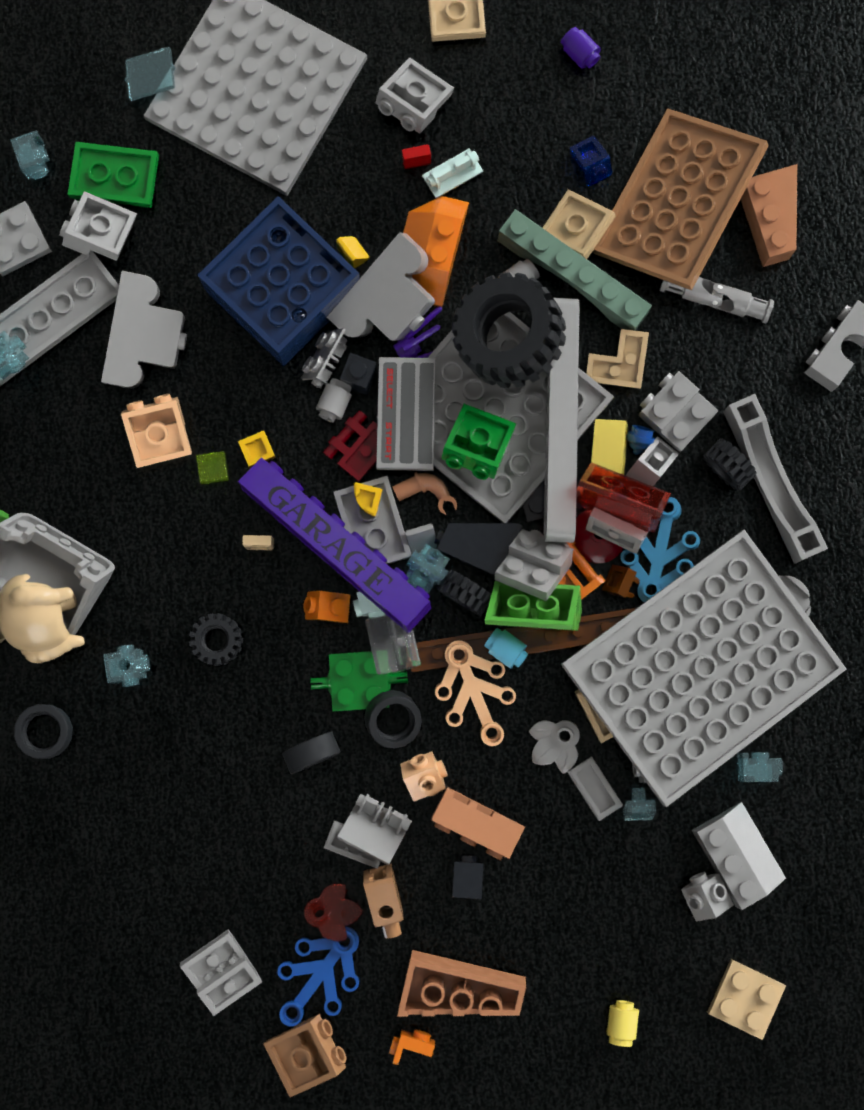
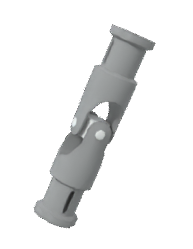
M701 277L698 278L692 290L665 280L662 281L660 287L662 292L667 290L682 295L683 299L708 305L741 317L745 315L760 319L764 324L768 322L774 305V300L765 301L753 297L752 293L714 283ZM723 295L730 298L729 300H722Z

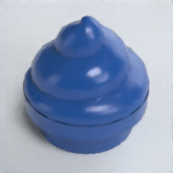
M632 425L631 431L627 432L626 439L629 441V446L633 449L635 455L641 454L650 444L654 443V430L644 426Z

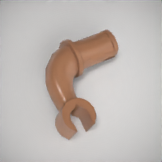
M415 472V476L392 486L399 501L420 491H423V493L431 491L439 501L438 508L441 513L446 515L443 510L444 501L452 502L455 510H457L456 500L450 496L446 485L436 475Z

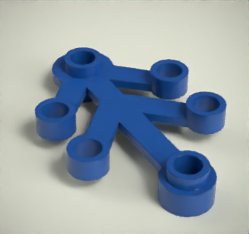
M341 926L334 930L331 937L314 940L303 937L297 941L295 950L300 956H308L312 951L331 949L322 960L296 964L285 961L280 964L277 972L282 980H290L293 976L314 973L294 1001H288L282 1006L279 1016L283 1024L286 1026H296L301 1022L304 1015L303 1007L322 981L326 997L324 1004L325 1012L330 1016L340 1013L342 1002L337 997L333 968L340 957L344 972L341 982L343 989L347 992H353L359 986V978L355 974L352 953L358 948L359 937L353 928ZM341 936H348L350 944L347 946L341 945L339 942ZM307 942L310 947L309 951L302 952L299 949V944ZM282 967H291L292 974L289 976L283 975ZM348 977L354 978L356 985L354 987L346 986L345 979ZM330 1001H335L338 1004L336 1011L328 1009ZM294 1007L298 1012L297 1016H288L287 1009Z

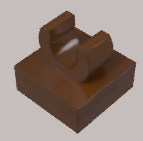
M612 564L602 591L614 596L633 598L634 594L630 593L629 589L632 583H640V580L635 577L637 572L629 567Z

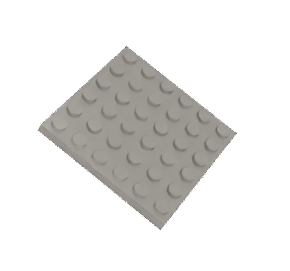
M213 0L145 112L144 118L150 123L288 196L364 66L367 54L265 0Z
M511 312L500 316L492 324L487 336V347L494 351L512 349L526 338L530 328ZM451 330L428 357L435 358L434 467L501 523H508L545 480L547 373L545 371L541 372L538 375L540 377L539 380L533 383L530 379L526 380L525 386L518 388L513 383H511L509 388H500L497 383L490 385L482 378L476 376L460 358L459 352L454 347L453 339L455 336ZM578 368L577 441L614 398L612 394L580 368ZM464 403L517 423L495 479L489 477L486 480L478 479L472 474L471 470L463 467L458 470L452 469L446 464L445 460L441 459L444 446Z

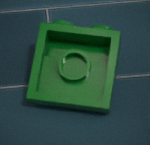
M464 403L444 446L441 459L445 460L446 464L452 469L458 470L463 467L471 470L472 474L478 479L486 480L488 477L495 479L517 423Z

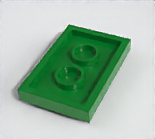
M76 142L68 196L73 199H81L85 191L111 203L151 208L159 154L157 151Z

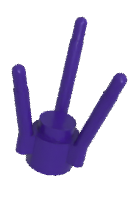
M438 306L424 318L423 324L416 331L413 332L411 330L403 340L393 345L399 358H428L432 352L418 356L417 354L421 352L418 344L440 329V325L432 327L416 338L413 336L442 311L441 306Z

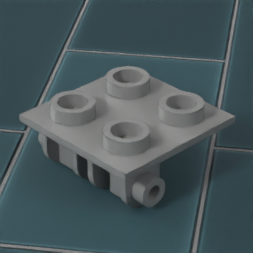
M346 329L330 330L320 335L315 344L317 350L314 356H310L302 367L304 372L301 377L302 380L313 379L311 383L318 388L327 384L332 375V372L328 369L335 370V367L328 361L338 363L339 359L337 358H341L347 348V339L343 337Z
M360 794L337 838L389 865L412 820L407 818V814L403 815L396 810L394 812L391 811L392 806L389 809L385 808L384 802L381 805L378 804L379 801L369 797V794L366 796Z

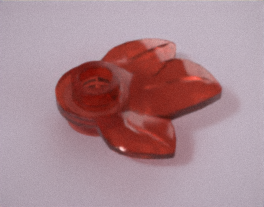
M333 884L326 887L320 897L311 900L304 910L306 921L311 926L318 927L322 936L332 941L346 940L347 931L345 926L354 923L362 914V909L359 905L344 899L346 895V886L344 884ZM324 910V914L321 917H315L316 911Z

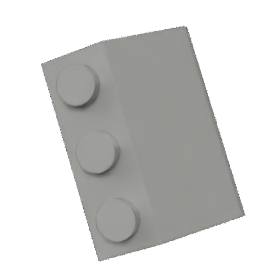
M742 802L692 830L715 872L720 874L735 907L741 910L747 908L767 896L786 879Z

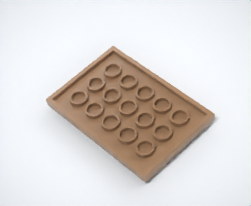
M667 108L612 210L616 217L594 248L593 253L692 290L768 148L767 141Z

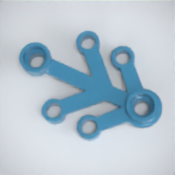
M672 497L664 498L658 504V513L661 516L655 548L647 536L640 547L651 563L650 574L648 575L638 562V554L626 549L621 553V561L637 572L635 576L640 580L638 596L643 602L654 596L647 594L649 586H656V593H658L684 574L680 571L682 564L688 563L691 568L694 566L689 559H681L678 561L675 570L661 577L665 565L689 549H696L700 544L698 534L694 531H688L683 535L680 542L667 550L672 522L678 519L682 512L681 505ZM666 504L674 505L672 512L667 513L664 511ZM689 536L696 537V542L693 545L686 543V539ZM628 553L635 555L632 562L625 561V556Z

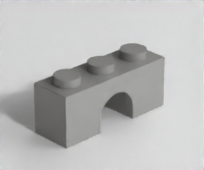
M859 300L852 307L849 305L844 307L837 317L841 321L836 329L832 326L821 340L825 343L820 351L815 349L806 361L809 367L804 373L831 392L840 385L854 365L853 362L843 355L841 350L842 342L852 341L860 347H864V304Z

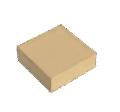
M243 535V546L247 550L274 549V538L272 536Z

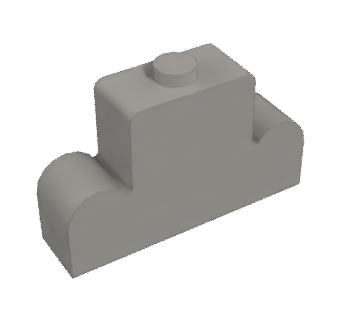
M399 232L327 318L338 329H346L344 334L348 337H365L371 333L375 325L390 340H403L411 330L414 332L425 321L423 316L435 303V299L412 278V275L421 274L428 266L426 252L408 234Z
M126 271L121 272L101 380L104 384L124 388L138 387L144 379V370L140 366L141 363L173 369L177 365L179 349H185L187 334L183 333L185 316L180 311L151 306L160 296L158 285L151 277Z

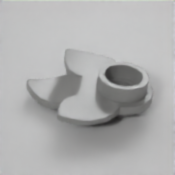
M542 720L534 724L529 730L531 736L538 740L532 751L533 763L548 765L555 762L562 773L572 769L578 758L576 744L580 738V731L577 725L569 720H562L557 723ZM568 731L570 739H562L560 732Z

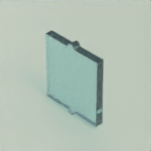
M169 47L125 60L127 73L125 81L128 84L129 99L131 101L175 88L173 71L176 67L172 63V54Z

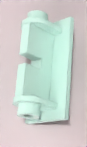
M467 149L426 172L422 177L435 198H438L479 175L483 170L477 162L479 161L477 153Z

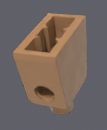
M392 864L379 866L378 869L364 870L363 885L374 926H382L385 938H394L401 935L399 921L404 920L403 909Z

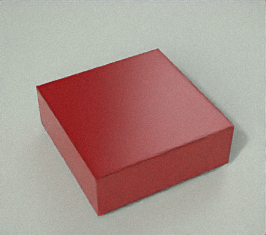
M429 145L403 149L402 160L404 169L431 164Z

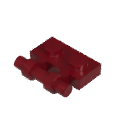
M360 410L353 418L349 417L344 423L346 426L336 437L333 436L328 441L330 445L323 452L329 459H332L337 452L341 453L343 457L337 463L338 466L359 483L377 463L378 426L373 421L365 429L361 424L367 416ZM353 433H356L360 437L349 448L345 443Z

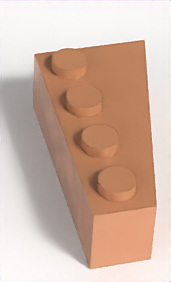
M412 950L397 1016H435V1014H453V1016H464L465 1014L520 1016L526 990V977Z

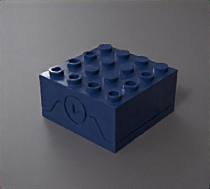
M279 196L198 274L205 291L283 366L330 321L327 316L360 279L359 272Z

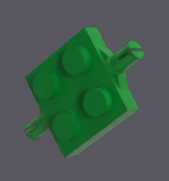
M386 650L329 654L330 670L328 677L311 678V683H322L312 684L311 690L328 688L332 696L333 711L366 709L372 698L381 692L390 691L391 684H408V678L397 679V677H408L407 671L390 673L387 665Z

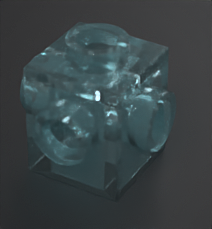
M5 331L0 333V377L3 380L11 373L19 372L25 366V361L29 359L23 351L27 346L16 334L11 337Z
M426 544L420 553L414 551L406 565L410 568L406 574L409 578L407 582L414 588L420 586L429 593L435 584L440 585L449 571L445 567L450 558Z
M134 645L117 647V652L103 654L107 683H122V687L140 685L139 680L147 678L146 672L150 671L148 655H143V650L134 649ZM130 662V667L127 670L126 666Z

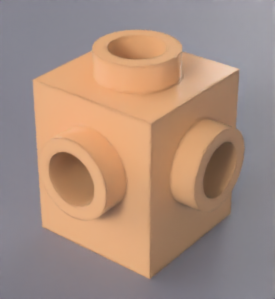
M432 751L416 755L411 760L400 764L403 780L413 801L427 796H434L446 789L444 777L448 776L442 760L436 761Z

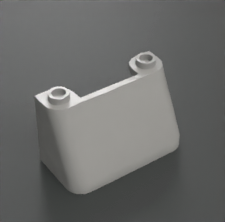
M17 513L0 522V590L8 580L23 574L30 576L26 582L47 584L52 588H71L76 596L77 607L76 609L62 612V616L69 634L75 635L109 581L115 569L114 564L107 558L31 514Z

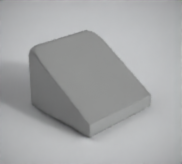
M431 523L405 532L412 555L435 549L438 546L434 544L436 535Z

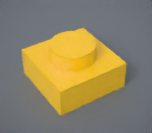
M265 431L238 441L249 468L261 457L265 461L276 458Z

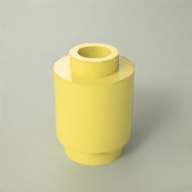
M617 1000L616 1005H610L607 1027L609 1043L624 1047L632 1046L633 1040L636 1039L639 1010L634 1008V1003Z

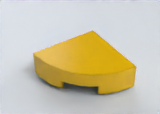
M355 482L354 494L359 507L368 515L376 518L383 490Z

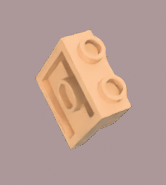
M170 394L160 395L154 398L155 403L144 405L143 401L127 404V410H123L121 413L137 468L192 454L178 397L171 398Z

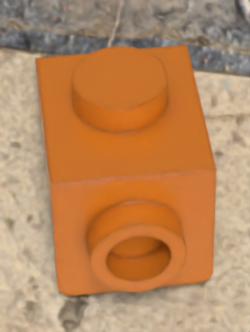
M327 591L308 592L304 601L305 619L348 623L350 594Z
M401 1030L400 1037H393L389 1054L394 1055L393 1064H399L403 1048L432 1057L435 1040L430 1039L431 1034L421 1030H414V1033Z

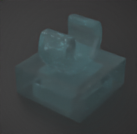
M633 788L631 801H626L623 809L624 821L653 820L656 813L655 800H646L645 788Z

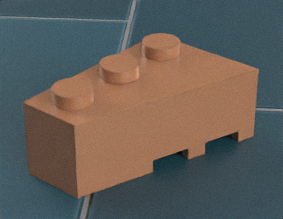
M797 164L752 177L741 197L763 267L789 260L796 251Z
M446 787L431 817V820L436 822L434 825L436 828L448 834L451 830L460 834V840L473 847L477 843L487 847L486 853L499 860L503 856L510 859L525 828L523 825L449 787Z

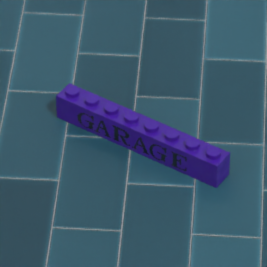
M261 457L238 481L243 492L409 634L431 610V604L428 600L430 598L429 594L420 586L414 588L407 582L409 578L399 568L396 567L393 570L386 564L387 559L378 550L375 549L372 552L365 546L366 541L357 532L354 531L352 534L344 528L345 523L336 514L333 513L331 516L323 510L325 508L324 505L316 497L312 496L309 498L303 493L304 488L295 479L292 478L290 481L282 475L284 473L283 470L275 462L271 461L268 463Z

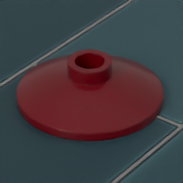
M591 508L582 512L576 518L575 547L587 562L602 564L615 559L623 548L604 538L597 539L594 533L585 530L590 514L594 509Z

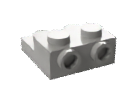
M409 57L381 86L376 104L384 115L390 116L392 114L400 120L401 125L406 130H415L420 134L435 118L437 110L452 95L454 87Z
M84 191L80 201L74 200L69 213L72 216L70 222L65 220L59 234V236L64 237L62 245L89 256L91 251H94L117 261L137 213Z
M678 371L674 376L669 373L661 381L659 386L662 389L656 396L650 393L640 404L643 410L640 412L639 417L680 453L719 410L698 392L700 390Z
M522 529L510 544L508 556L496 570L495 580L547 601L571 567L573 549L565 542H544L543 534L537 530L529 532Z

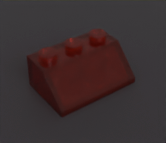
M591 462L578 484L576 502L580 503L587 510L593 511L594 507L620 520L633 524L645 532L651 531L655 533L671 493Z

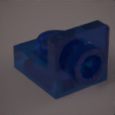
M594 135L570 147L571 156L583 170L585 181L589 186L612 175L609 154Z

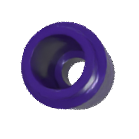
M573 27L561 40L565 53L581 69L593 67L601 57L599 55L601 48L582 29L579 30L577 27Z

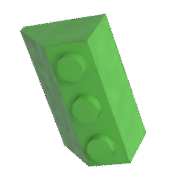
M495 581L485 617V624L578 631L582 614L581 588L576 585L558 584L547 601Z

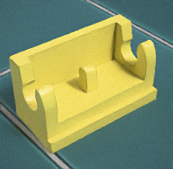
M595 419L590 475L595 476L596 479L621 481L624 478L627 450L626 436L628 432L626 421Z

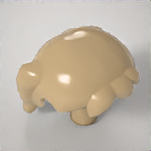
M28 574L17 575L3 585L0 590V630L7 642L20 650L28 661L44 663L63 655L73 648L84 645V638L69 634L63 622L62 612L76 609L77 607L76 596L71 588H52L47 584L26 582L30 578Z

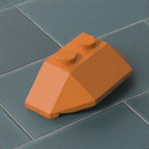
M444 196L409 211L403 232L408 234L428 256V266L421 274L412 275V278L435 299L433 305L443 307L469 202Z

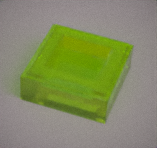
M224 451L196 455L201 484L229 480Z

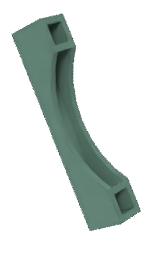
M515 209L499 230V243L519 257L529 259L531 262L545 268L567 282L621 329L636 331L648 315L652 307L651 304Z

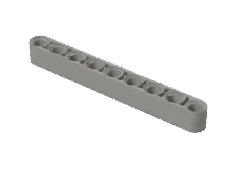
M554 298L563 313L562 317L566 323V330L563 331L566 340L564 346H559L562 352L560 358L557 361L552 360L550 364L553 368L547 373L544 542L574 543L576 534L579 299Z

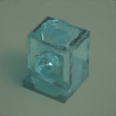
M37 130L11 139L18 163L27 179H39L46 176L49 171L45 162L49 161V157L44 147L45 144Z
M753 752L752 758H749V753H737L739 782H779V775L783 773L781 758H769V752Z

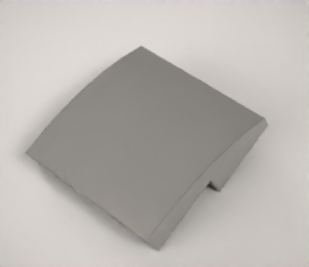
M226 930L180 962V968L195 986L197 995L213 1016L262 983V979L229 930Z

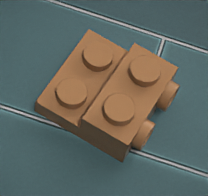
M320 1014L297 1024L292 1029L264 1043L290 1097L338 1076L346 1068L344 1064L346 1062L345 1052L340 1046H335L331 1038L333 1034L332 1026L328 1020H322Z

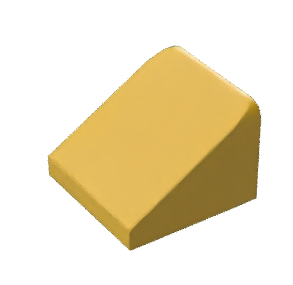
M339 237L336 239L338 251L354 269L369 259V255L355 237Z

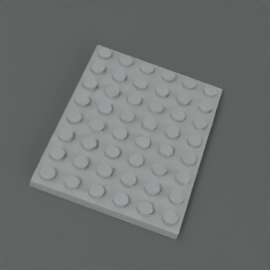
M745 530L740 531L561 664L664 807L669 806L847 670Z

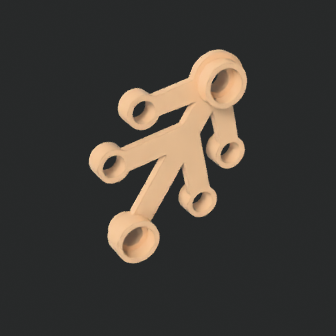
M453 641L445 650V659L449 665L442 682L435 687V695L441 701L450 699L452 696L451 686L458 671H460L464 681L452 709L448 710L445 715L446 721L452 727L461 725L463 722L462 714L471 697L482 724L480 730L482 741L488 746H496L502 742L504 732L498 723L493 722L481 692L498 698L505 705H510L515 701L516 693L509 686L499 687L475 677L470 667L473 666L487 671L492 678L499 679L505 674V667L502 662L498 660L489 661L474 655L472 647L465 641ZM458 649L464 651V656L461 659L454 658V652ZM500 665L501 672L499 674L491 673L492 666ZM441 687H447L449 689V692L446 696H440L438 694V690ZM503 692H512L511 699L503 700ZM452 713L459 714L460 717L457 722L449 720V716ZM489 728L496 729L497 732L494 737L486 735Z

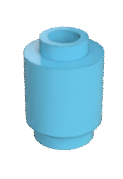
M499 628L495 629L484 647L489 649V654L510 669L514 665L519 668L528 656V653L525 651L526 644L508 631H502Z

